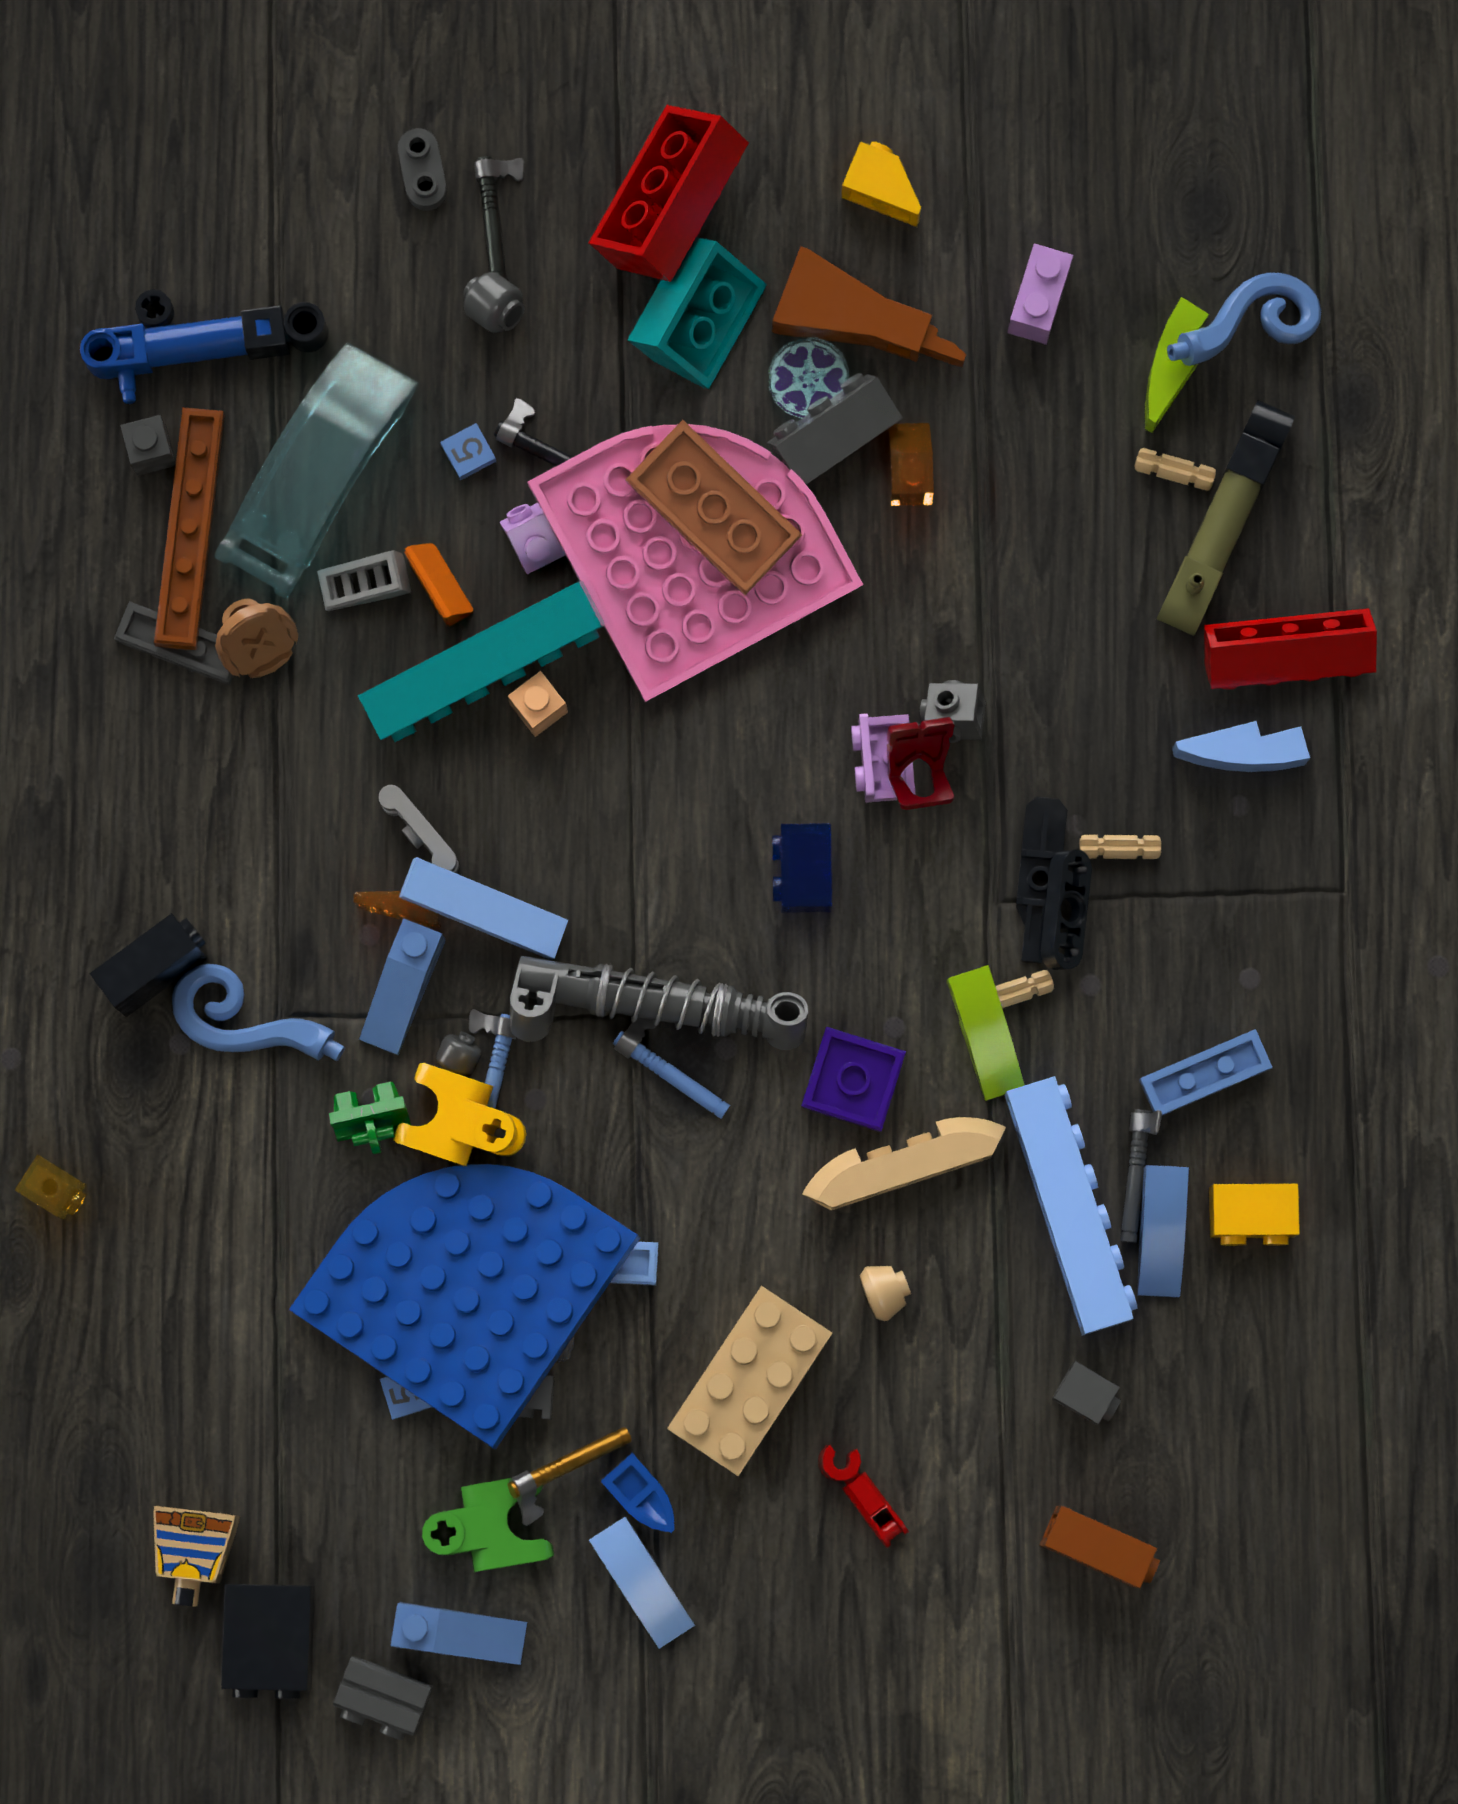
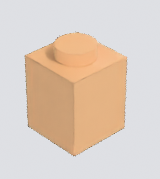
M541 671L508 695L510 706L535 737L568 713L566 702Z

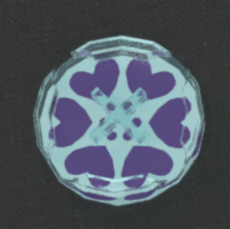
M806 337L805 339L793 340L785 344L774 355L769 368V390L775 403L787 414L800 419L809 414L807 408L817 400L825 396L831 399L842 392L841 385L849 379V368L842 352L832 343L817 337Z

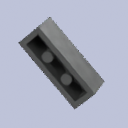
M862 373L856 374L841 385L842 392L831 399L825 396L811 404L807 408L809 414L798 422H795L794 419L789 420L776 428L773 432L775 437L767 442L774 456L782 461L789 470L792 469L805 484H808L903 419L878 377L869 374L863 376Z

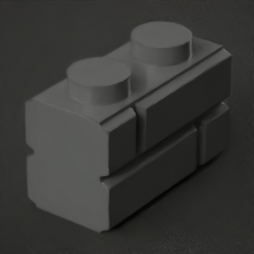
M352 1656L333 1706L342 1709L339 1717L359 1725H364L365 1719L382 1724L379 1732L403 1741L406 1734L416 1735L434 1686L357 1656Z

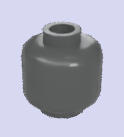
M488 272L480 277H475L468 282L464 289L465 299L463 306L465 314L489 332L500 333L504 330H511L522 319L525 310L522 291L499 274Z

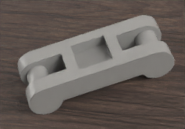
M386 785L379 792V802L388 815H399L407 826L402 829V832L416 849L424 845L432 854V864L457 874L459 862L455 853L398 786Z

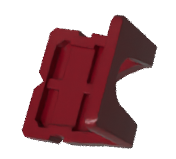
M950 717L925 720L920 725L917 722L891 725L888 728V778L901 809L910 810L953 802L954 794L943 770L950 747L949 737L953 736L955 726ZM918 758L924 760L930 766L934 793L928 797H919L913 794L901 777V773L905 768Z

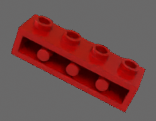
M1370 609L1204 625L1205 669L1211 689H1235L1239 686L1275 685L1279 682L1316 681L1326 677H1356L1361 674L1375 673L1377 630Z

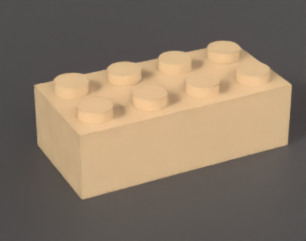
M761 1286L667 1429L739 1477L824 1348L832 1332Z

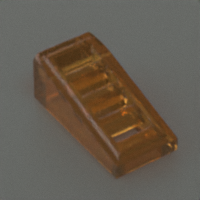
M401 891L356 892V894H353L355 905L362 910L400 920L404 918L431 928H440V914L399 898Z

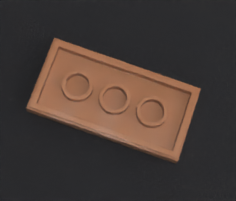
M684 420L625 479L626 483L744 596L802 536L784 516Z

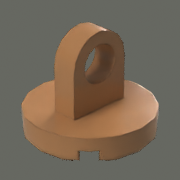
M241 599L231 604L223 613V626L217 634L215 648L222 665L232 675L240 677L239 674L249 675L250 678H259L275 672L289 660L293 654L291 648L294 645V641L297 644L298 632L291 616L282 607L270 603L258 604L252 599Z

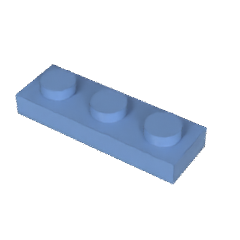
M1256 1029L1144 1076L1139 1081L1152 1111L1160 1110L1162 1115H1165L1268 1071L1273 1067Z

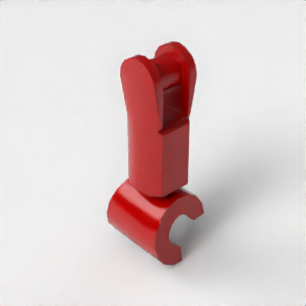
M826 1445L820 1451L818 1457V1467L821 1473L827 1479L844 1481L846 1483L842 1490L886 1548H889L891 1546L890 1541L901 1532L904 1535L909 1532L907 1527L866 1472L859 1474L861 1456L858 1449H854L846 1455V1466L843 1469H837L833 1464L835 1451L831 1445ZM884 1509L891 1519L879 1527L873 1517Z

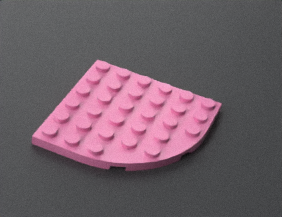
M688 424L802 534L796 543L745 596L625 482V479L677 425L648 426L619 434L527 482L579 581L584 582L605 623L604 627L644 702L863 586L826 513L804 481L792 469L789 470L782 461L773 456L770 451L747 438L729 431L709 426Z

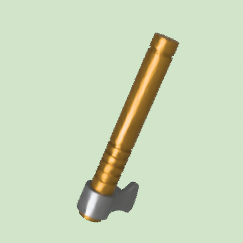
M622 1427L616 1430V1432L614 1431L552 1463L530 1473L525 1471L510 1478L508 1489L512 1497L517 1499L519 1503L522 1523L527 1526L543 1515L544 1509L534 1504L537 1500L535 1495L537 1494L538 1487L630 1443L632 1439L629 1431Z

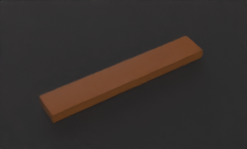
M182 408L154 638L155 647L197 650L225 418L224 411Z

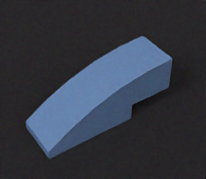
M1146 1165L1143 1168L1138 1296L1180 1297L1185 1247L1189 1167Z

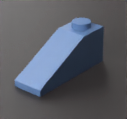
M403 918L385 962L359 1038L360 1041L399 1055L446 940L442 933Z
M400 1602L397 1603L391 1646L521 1665L528 1622Z

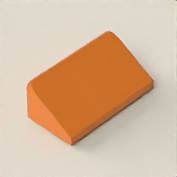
M434 544L410 545L405 548L404 553L408 563L446 626L450 627L474 612L473 607Z

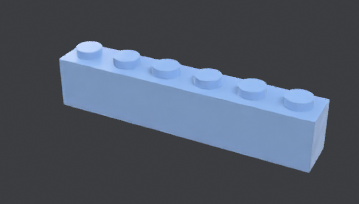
M1054 1076L1007 1091L1004 1096L1082 1336L1134 1319L1132 1311L1138 1309L1136 1299L1130 1285L1123 1287L1118 1270L1124 1269L1123 1259L1117 1244L1110 1246L1105 1230L1111 1228L1110 1219L1104 1204L1099 1206L1096 1204L1092 1190L1098 1188V1183L1091 1164L1085 1166L1083 1164L1079 1149L1085 1148L1079 1125L1071 1126L1066 1109L1072 1108V1104L1065 1084L1058 1086Z

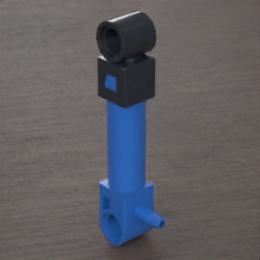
M300 302L289 308L286 315L279 305L241 310V316L154 328H145L142 323L96 329L84 336L80 343V353L88 370L94 376L100 379L118 378L123 402L125 404H132L136 401L135 375L153 373L152 367L248 355L250 360L284 356L290 354L289 342L297 350L311 353L325 345L329 330L322 311L316 305L310 302ZM311 320L316 322V328L310 334L304 335L296 332L297 326L302 321ZM110 347L113 349L111 357L107 360H94V354L99 348Z

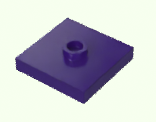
M826 1027L801 1108L881 1132L906 1051Z

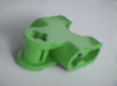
M510 1478L461 1487L464 1508L443 1511L432 1515L426 1520L422 1530V1538L425 1545L436 1554L452 1555L471 1551L474 1572L544 1561L554 1556L553 1545L545 1539L523 1540L511 1532L508 1525V1514L511 1507L518 1501L512 1497L508 1489ZM543 1485L537 1488L535 1497L541 1492ZM442 1521H446L449 1528L456 1529V1536L449 1538L450 1545L442 1546L439 1539H433L432 1532L439 1530V1523Z

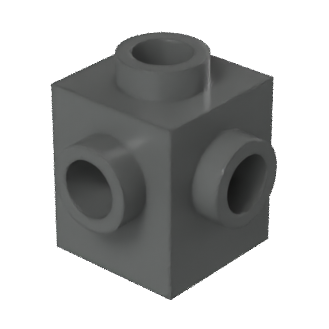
M957 680L929 683L927 699H922L920 705L921 722L950 717L955 724L953 736L949 737L950 743H956L960 740H981L986 702L978 684H965Z

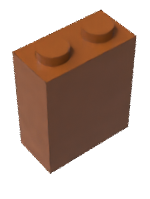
M1064 1506L1055 1507L1039 1544L1041 1547L1133 1588H1141L1143 1582L1150 1584L1160 1562L1159 1559L1154 1557L1157 1550L1156 1547Z

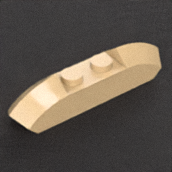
M949 1118L936 1121L939 1137L932 1139L930 1132L907 1139L908 1147L892 1152L890 1145L866 1153L868 1160L861 1162L857 1150L854 1148L835 1157L823 1166L810 1180L802 1195L832 1211L990 1159L1006 1127L979 1118Z

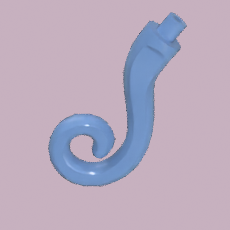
M1283 273L1257 275L1243 282L1231 293L1209 326L1179 335L1177 343L1168 345V357L1171 361L1181 359L1187 366L1210 360L1229 344L1248 307L1256 299L1268 295H1280L1293 301L1299 309L1300 321L1297 325L1290 326L1284 324L1279 319V314L1286 307V301L1283 298L1277 297L1268 300L1262 306L1260 322L1263 329L1277 342L1285 344L1301 343L1313 335L1319 326L1321 318L1320 302L1314 291L1294 276Z
M218 964L196 966L187 971L174 987L172 1007L176 1022L190 1039L206 1048L224 1052H245L274 1046H288L316 1060H320L326 1055L335 1061L340 1059L345 1050L343 1045L333 1040L335 1031L310 1020L288 1018L239 1030H222L203 1021L195 1012L193 1000L198 989L204 984L212 982L221 984L227 993L226 999L223 1002L206 1003L204 1011L207 1017L213 1020L225 1021L236 1015L243 1005L245 995L243 983L232 970Z

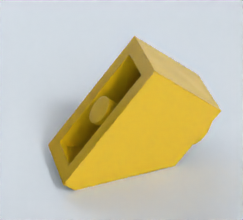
M860 141L842 184L841 198L917 227L920 220L921 206L899 156L893 154L892 149L884 144L871 142L869 145Z

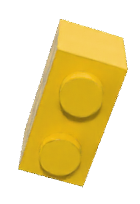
M1213 1184L1209 1187L1210 1238H1221V1245L1224 1246L1246 1245V1238H1263V1245H1289L1288 1238H1294L1299 1235L1298 1184Z

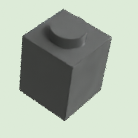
M161 415L120 425L130 464L137 476L176 466L168 429Z
M1075 1361L1067 1371L1052 1400L1090 1423L1098 1425L1102 1418L1109 1422L1121 1402V1399L1115 1396L1120 1387Z

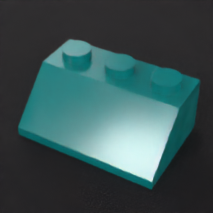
M696 237L672 281H660L627 340L652 361L703 388L709 389L767 284L717 241Z

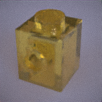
M37 1154L15 1188V1191L64 1220L67 1214L73 1216L82 1205L86 1194L82 1191L86 1184Z

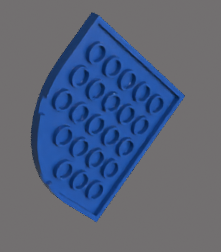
M467 1164V1166L460 1165L442 1168L422 1174L398 1185L366 1207L338 1238L289 1310L496 1450L634 1249L640 1237L572 1191L551 1179L533 1172L492 1164Z

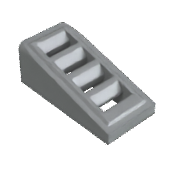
M395 550L317 571L326 611L411 593L404 556ZM384 566L389 568L392 584L388 585ZM370 569L374 570L377 588L374 589L371 588L368 574ZM351 573H357L361 591L359 593H355ZM337 576H341L345 594L341 598L338 597L334 578Z

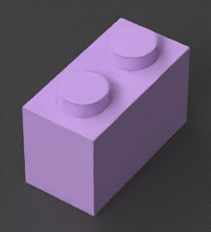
M1034 243L1007 333L1047 344L1073 259L1072 254Z

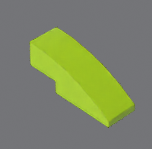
M1183 297L1180 298L1167 321L1158 343L1148 378L1145 400V429L1150 433H1153L1198 365L1187 366L1181 359L1171 361L1167 354L1168 345L1177 343L1180 334L1204 328L1209 316L1208 313Z
M986 965L948 978L947 984L960 1020L959 1025L984 1100L987 1101L1003 1096L1009 1090L1025 1086L989 966Z

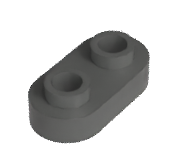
M421 128L411 129L402 135L398 143V154L407 197L410 203L417 209L423 211L434 210L442 205L447 196V186L438 143L435 136L428 130ZM415 143L425 145V149L420 153L411 151V147ZM423 181H429L433 184V187L426 192L418 188Z

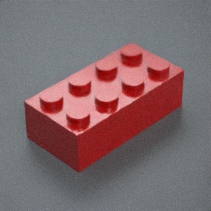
M666 105L588 243L617 269L671 282L692 243L700 233L701 227L714 204L719 199L732 172L738 165L749 142L720 115Z

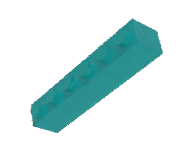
M579 581L358 695V698L380 740L391 736L395 743L417 732L413 724L428 717L432 724L452 714L453 711L450 705L464 698L467 705L489 695L487 686L501 679L503 685L506 686L526 676L523 669L525 666L538 660L540 666L543 667L561 658L563 654L560 648L572 642H575L577 647L580 648L598 639L600 635L597 629L605 626V623L584 582Z

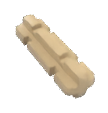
M1142 448L1138 452L1135 462V470L1150 475L1152 471L1157 473L1156 477L1188 485L1191 482L1194 483L1195 488L1206 491L1210 490L1216 475V470L1213 467L1200 464V467H1196L1192 461L1164 453L1162 457L1157 456V451Z
M1083 835L1079 840V850L1085 852L1089 859H1097L1098 855H1103V859H1136L1137 856H1142L1143 859H1158L1161 855V839L1157 835H1144L1142 839H1138L1137 835H1104L1103 838H1098V835Z
M1042 970L1033 973L1031 978L1027 979L1024 976L995 987L1001 1006L1005 1008L1032 999L1034 994L1041 996L1052 992L1054 983L1049 971Z

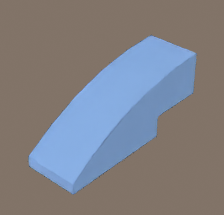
M1257 721L1176 741L1172 748L1173 755L1176 758L1201 766L1229 771H1277L1304 766L1310 759L1301 726L1261 736Z
M627 1517L620 1519L589 1539L659 1649L695 1626Z

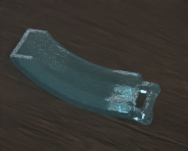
M346 343L310 389L273 446L250 487L228 533L218 546L215 558L225 564L228 562L233 563L274 587V593L284 599L288 598L303 570L312 562L332 521L355 481L384 437L397 420L402 417L419 383L354 345ZM242 538L288 564L285 573H280L239 549L238 546Z

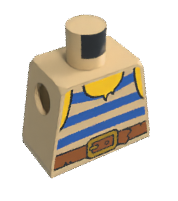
M154 1506L156 1576L175 1578L172 1604L198 1607L201 1581L220 1583L240 1516Z

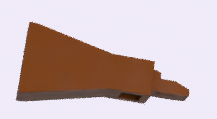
M800 246L772 321L773 333L872 346L917 362L921 353L943 362L963 367L966 354L953 342L937 337L938 329L931 325L932 314L885 298L816 253Z

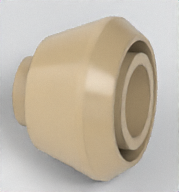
M867 1266L860 1274L863 1290L876 1319L888 1321L906 1305L904 1297L910 1295L911 1291L903 1271L894 1273L892 1266Z

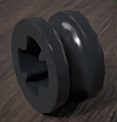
M151 289L142 293L136 301L135 310L137 317L146 328L168 326L173 320L174 308L166 293ZM153 301H160L164 313L161 316L156 313L157 318L151 319L145 308L149 303L153 307Z

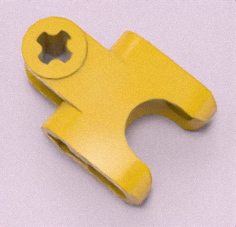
M426 1063L418 1065L414 1079L417 1083L433 1090L438 1100V1111L433 1120L426 1125L411 1126L406 1123L399 1124L393 1138L396 1143L463 1166H467L473 1147L500 1156H510L521 1150L526 1140V1130L521 1120L513 1115L487 1106L494 1086ZM497 1128L506 1130L504 1138L494 1136Z

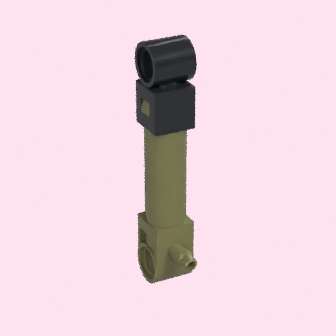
M1260 400L1257 401L1187 556H1185L1163 603L1157 620L1192 636L1195 635L1295 416Z

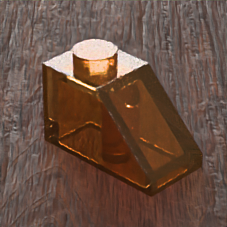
M930 423L894 424L888 428L891 506L932 505L934 483Z

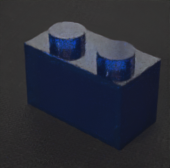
M831 823L781 824L780 835H772L773 860H781V876L773 877V902H781V913L831 912Z

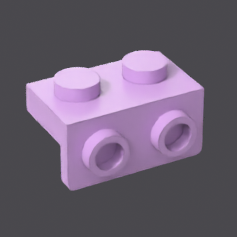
M538 503L530 507L528 504L515 507L507 513L506 519L500 521L526 574L565 556Z
M859 714V725L851 726L853 751L861 750L862 766L855 767L857 792H865V803L897 800L888 778L887 733L891 725L909 723V715L868 717V714ZM912 762L901 773V777L911 792L915 794Z

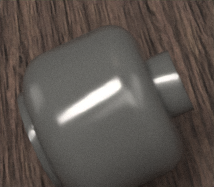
M460 1032L459 1036L455 1034L445 1036L436 1053V1061L439 1067L462 1076L471 1075L482 1055L480 1047L473 1044L475 1038L465 1032Z

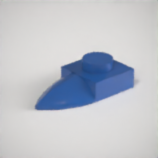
M633 1453L601 1480L603 1485L624 1509L637 1521L659 1531L673 1532L675 1530L674 1514L668 1495L661 1484Z

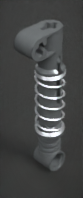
M521 956L510 996V1030L514 1036L526 1042L541 1040L548 1035L551 1029L556 1005L562 1004L586 1008L591 1015L598 1017L601 1015L602 1018L606 1012H609L610 1019L614 1017L615 1013L631 1016L633 1023L639 1017L653 1020L655 1026L660 1021L675 1023L677 1030L682 1025L698 1027L699 1034L704 1031L705 1025L708 1023L712 1028V1035H717V1037H726L730 1033L737 1034L738 1029H742L741 1035L746 1036L748 1031H752V1037H757L758 1032L762 1033V1038L766 1039L774 1048L792 1050L799 1047L806 1037L808 1005L805 999L792 992L775 994L772 998H768V1002H764V996L758 995V999L753 1000L754 995L748 994L747 999L743 998V993L737 992L734 986L723 985V983H718L714 987L712 994L707 993V987L701 985L699 979H696L692 984L679 982V978L676 975L670 980L657 979V975L653 971L646 977L635 975L632 968L622 973L613 971V966H608V964H598L592 968ZM529 999L537 1000V1005L534 1006L533 1010H529Z

